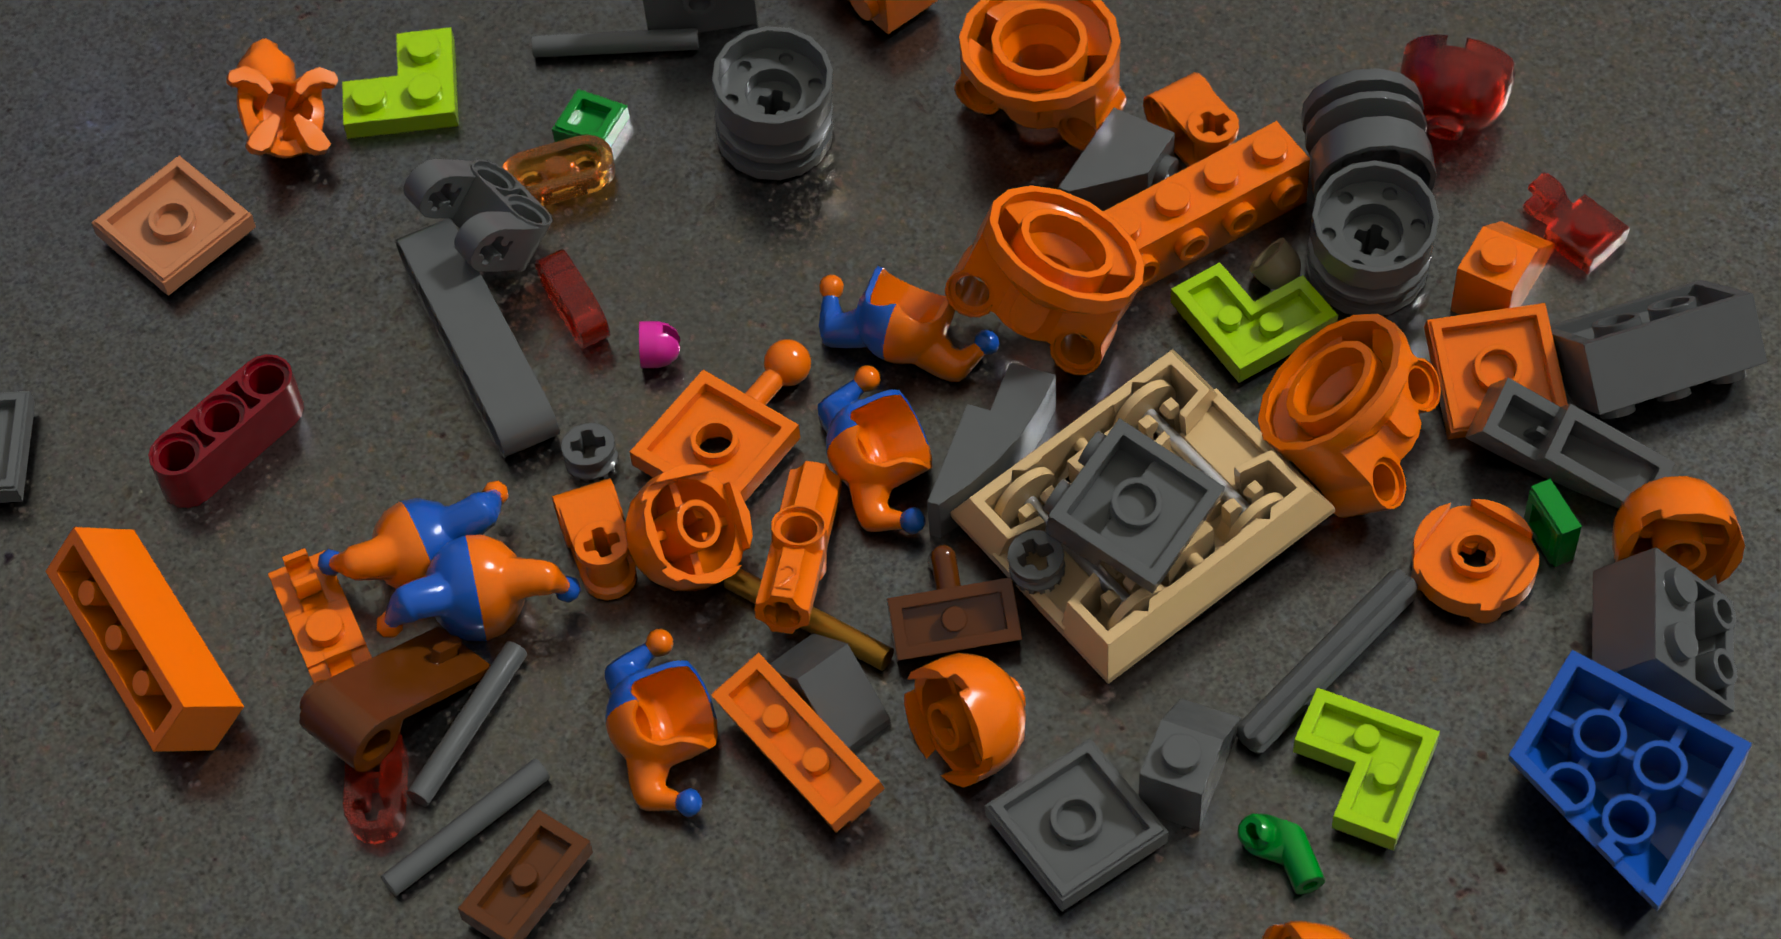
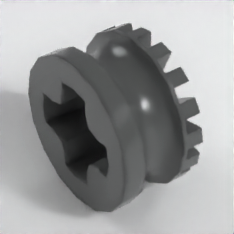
M584 423L572 428L562 439L561 451L565 459L568 473L571 476L573 475L576 480L582 479L584 482L594 480V483L598 482L601 477L606 479L608 473H613L615 465H618L615 439L612 432L606 426L598 423ZM584 446H596L594 457H583Z
M1031 530L1016 537L1009 546L1007 556L1012 582L1018 585L1020 590H1028L1029 594H1035V591L1044 594L1047 589L1050 591L1055 589L1056 584L1060 585L1062 576L1065 577L1066 565L1062 544L1042 530ZM1029 552H1032V554L1036 553L1039 557H1046L1047 568L1038 571L1033 564L1026 565V557L1029 556Z

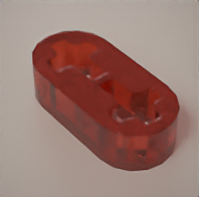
M560 249L536 260L535 267L541 284L577 344L584 349L608 338L610 330L605 315L566 251Z
M400 733L390 753L381 761L380 772H373L372 769L359 772L345 762L344 815L354 836L364 843L380 844L388 842L396 837L404 827L407 811L406 792L408 790L409 758ZM372 793H379L385 809L379 810L377 820L367 821L365 813L370 812L372 808Z

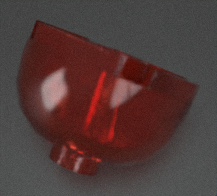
M1435 34L1417 37L1406 44L1399 73L1416 83L1422 96L1423 114L1427 121V132L1436 138L1457 140L1463 134L1475 133L1494 124L1503 114L1513 90L1516 74L1514 72L1515 62L1513 58L1497 47L1471 38H1467L1465 48L1446 46L1448 35Z

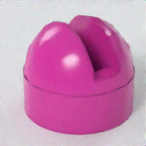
M639 321L641 369L661 368L670 365L677 359L680 352V337L677 330L669 324L660 321Z

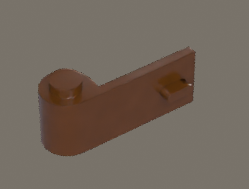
M437 626L326 681L320 680L315 682L307 689L300 701L299 723L302 729L353 769L365 772L380 764L390 753L399 736L403 719L480 681L491 665L462 644L460 637L452 636L440 626Z

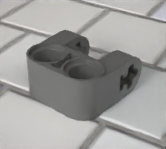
M427 160L410 173L403 187L405 197L424 217L450 218L459 228L454 240V248L475 270L481 272L525 271L552 223L550 213L511 173L501 166L486 160Z

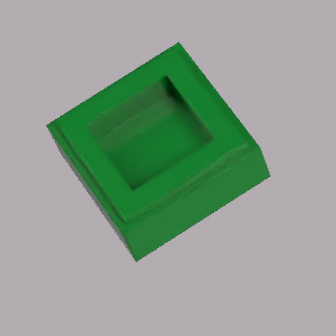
M577 89L552 128L554 141L604 158L630 118L628 106Z
M1551 478L1531 486L1524 520L1532 530L1533 538L1549 563L1553 564L1554 567L1574 560L1582 528L1581 524Z

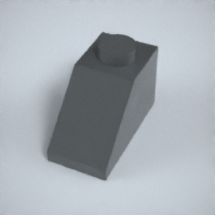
M1113 108L1058 189L1089 201L1102 211H1105L1177 173L1179 160L1174 158L1175 133Z
M1180 698L1161 719L1139 774L1138 796L1156 817L1200 831L1236 738L1237 726L1241 721V717Z

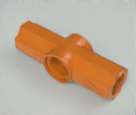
M805 461L799 468L790 470L780 510L771 521L772 541L755 603V619L764 622L773 632L793 634L796 629L809 625L818 584L826 573L827 547L842 488V479L833 473L826 463Z

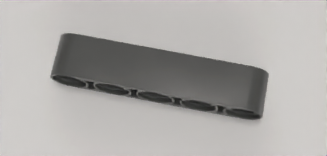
M447 218L395 240L404 268L494 442L502 456L506 458L559 435L560 429L546 394L481 273L475 270L454 248V240L458 231L452 220Z

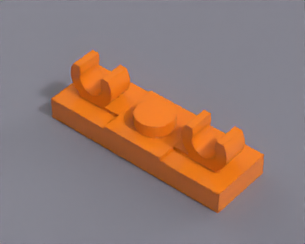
M303 548L283 556L282 559L285 566L268 573V576L311 679L315 683L320 680L326 681L372 658L337 576L322 574L317 566L319 555L324 551L308 556L306 549Z
M759 652L711 694L716 703L835 832H838L849 821L851 823L855 821L871 806L870 802L885 789L876 776Z

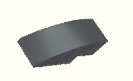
M1009 363L991 410L967 404L927 501L929 535L942 538L957 528L959 525L951 517L950 512L1034 451L1056 410V374Z
M1505 378L1489 386L1465 436L1466 439L1541 477L1551 478L1553 482L1618 509L1631 492L1645 483L1669 477L1675 465V462L1576 406L1568 404L1560 407L1510 378Z

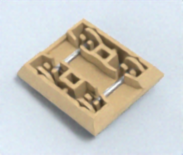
M1173 349L950 512L955 522L1008 578L1011 577L1007 556L1009 546L1013 540L1024 532L1046 530L1049 514L1043 511V507L1058 483L1068 476L1072 484L1084 467L1078 460L1090 439L1097 431L1107 436L1119 418L1225 487L1219 502L1153 594L1104 561H1101L1097 567L1063 544L1066 567L1065 577L1062 576L1060 585L1056 584L1055 589L1052 591L1049 589L1045 590L1044 594H1040L1039 591H1035V594H1029V591L1026 589L1025 591L1020 590L1108 684L1335 512V507L1289 463V460L1263 440V433L1217 388L1213 389ZM1029 552V556L1026 557V565L1033 564L1040 571L1047 568V558L1039 557L1036 553L1032 554V552Z

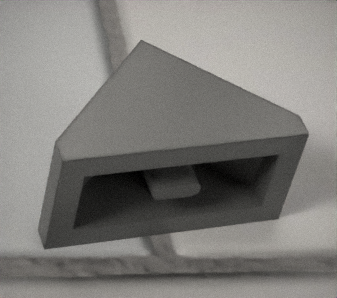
M813 633L770 663L779 675L851 751L857 749L891 724L887 711L848 643Z

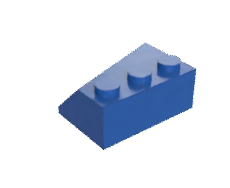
M1572 650L1511 750L1508 760L1658 911L1681 880L1740 777L1752 743Z

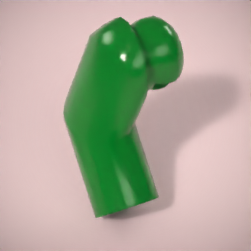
M1253 813L1241 820L1237 830L1238 839L1241 844L1253 855L1283 865L1296 894L1313 892L1325 883L1326 879L1306 833L1299 825L1268 814Z

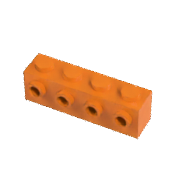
M1275 121L1103 211L1115 219L1136 242L1145 264L1143 282L1138 291L1305 203L1307 199L1310 158L1283 127Z
M73 527L45 572L153 752L215 750L244 708V705L135 530Z

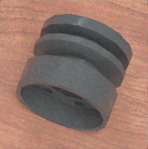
M765 26L745 31L726 43L715 59L712 76L716 123L715 133L722 155L737 170L757 179L784 180L803 175L822 161L832 144L834 127L832 103L833 68L827 52L811 36L786 27Z
M1381 68L1355 69L1333 76L1313 89L1303 103L1301 123L1305 133V147L1310 155L1309 171L1315 199L1318 191L1334 173L1350 164L1374 160L1400 165L1419 176L1430 191L1434 189L1436 168L1431 143L1426 135L1427 121L1423 114L1422 96L1415 82L1399 72Z
M1377 160L1350 164L1328 178L1316 196L1305 260L1310 283L1328 304L1346 314H1379L1383 316L1393 314L1412 303L1426 282L1440 218L1435 196L1424 181L1400 165ZM1370 251L1372 252V254L1367 255L1366 252Z

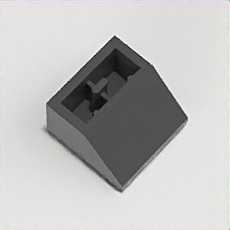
M1657 547L1593 571V661L1691 712L1725 715L1735 711L1734 684L1737 680V669L1734 662L1733 628L1736 625V613L1732 600Z

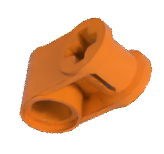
M1194 72L1146 96L1143 100L1147 121L1175 133L1174 152L1187 167L1233 144V141L1239 134V119L1237 115L1216 95L1207 80L1199 73Z
M611 478L552 496L567 548H571L586 591L593 597L602 600L618 599L628 594L636 583L637 570L627 547L625 519Z

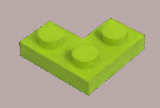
M451 27L397 33L398 76L342 82L343 126L347 139L458 126L455 41Z
M1220 262L1171 288V304L1239 383L1292 354L1300 344L1327 325L1337 322L1338 314L1303 275L1256 301L1252 300Z
M1317 687L1294 739L1293 752L1351 773L1333 815L1332 828L1394 851L1436 749L1440 731Z

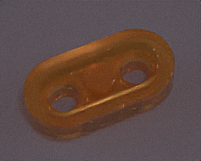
M580 135L519 152L511 156L502 167L511 173L543 207L597 192L605 188L615 175V163L610 145L604 139L594 135Z

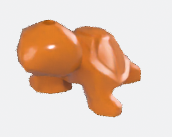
M266 38L254 42L237 64V68L231 70L226 77L227 84L230 87L237 88V108L248 137L245 148L250 154H268L279 158H292L306 153L315 156L325 154L331 143L322 132L325 114L322 89H333L338 83L337 75L335 72L318 67L305 72L296 79L294 62L278 49L276 43Z

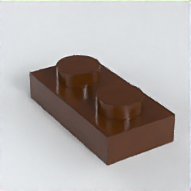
M538 809L459 906L458 911L461 919L491 939H525L593 854L590 841Z

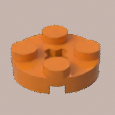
M1471 499L1470 506H1458L1450 509L1451 503L1439 506L1422 520L1415 533L1412 547L1411 577L1416 581L1417 589L1422 591L1430 601L1440 608L1456 615L1469 617L1477 623L1494 622L1503 612L1518 606L1533 588L1539 566V551L1537 552L1532 541L1533 532L1528 523L1518 513L1494 501ZM1477 549L1482 550L1486 553V566H1469L1464 563V559L1458 554L1464 552L1472 555Z

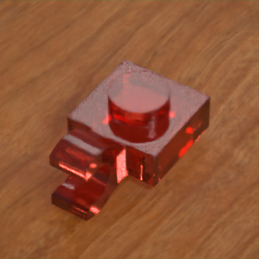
M1545 172L1528 186V190L1534 195L1524 203L1523 208L1533 218L1548 225L1544 239L1555 243L1554 249L1586 274L1591 273L1626 241L1630 227L1586 194L1572 203L1561 183Z

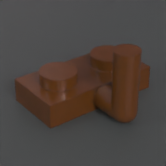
M939 545L934 548L927 560L928 566L934 574L936 590L886 599L897 661L1022 640L1012 577L961 586L955 552L947 545Z

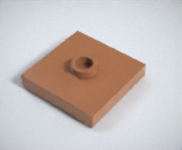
M180 156L176 157L91 222L96 235L168 296L256 228L252 214Z

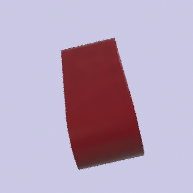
M266 354L248 361L155 440L148 454L149 463L163 496L168 503L178 508H191L204 503L298 422L304 410L303 400L292 368L284 358Z

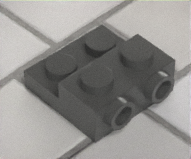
M1119 418L1107 436L1097 431L1090 439L1078 460L1084 467L1072 484L1062 479L1050 494L1043 507V511L1049 514L1045 533L1097 567L1101 561H1104L1153 594L1219 502L1225 487Z

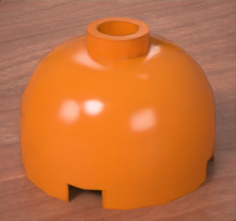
M681 464L650 479L630 502L625 522L627 547L635 566L649 580L673 591L703 590L735 575L742 566H738V564L742 560L743 551L750 548L753 537L750 512L740 491L730 481L723 484L717 477L708 474L713 469L704 465Z
M1688 476L1663 477L1645 483L1631 492L1619 507L1612 531V549L1615 562L1657 547L1703 581L1715 575L1717 584L1729 578L1740 565L1745 549L1741 527L1728 498L1706 481Z
M964 653L942 657L910 672L907 680L915 679V687L904 694V707L909 728L919 750L926 759L936 749L953 771L941 775L946 781L957 786L967 787L997 773L1011 762L1024 740L1026 721L1025 695L1021 686L1013 677L1009 676L1007 672L988 658Z

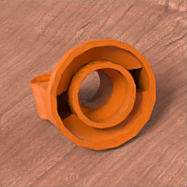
M980 0L967 13L959 35L961 75L954 87L956 96L966 107L977 113L988 115L1003 109L1011 120L1023 127L1034 129L1056 128L1066 142L1080 150H1085L1112 109L1116 108L1123 111L1127 102L1126 96L1119 85L1121 41L1116 17L1102 0Z
M1030 185L1008 189L993 201L978 230L974 243L963 253L948 278L945 294L951 307L958 313L968 317H982L992 311L1004 325L1017 334L1032 340L1050 343L1051 357L1062 370L1073 375H1087L1094 372L1100 366L1115 336L1118 321L1127 311L1142 285L1145 264L1136 242L1115 219L1091 202L1059 189Z
M1379 314L1352 315L1327 325L1300 344L1277 369L1263 394L1258 423L1263 433V440L1283 457L1292 461L1316 485L1323 496L1335 507L1333 514L1336 516L1347 518L1392 510L1401 505L1406 493V478L1400 462L1413 448L1420 435L1421 419L1419 414L1432 411L1439 403L1441 394L1440 380L1437 371L1430 362L1423 358H1417L1411 352L1405 334L1395 323Z

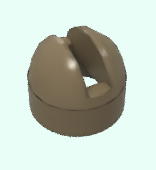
M1280 238L1258 255L1251 264L1249 271L1262 284L1276 290L1300 277L1301 262L1296 250L1284 238Z

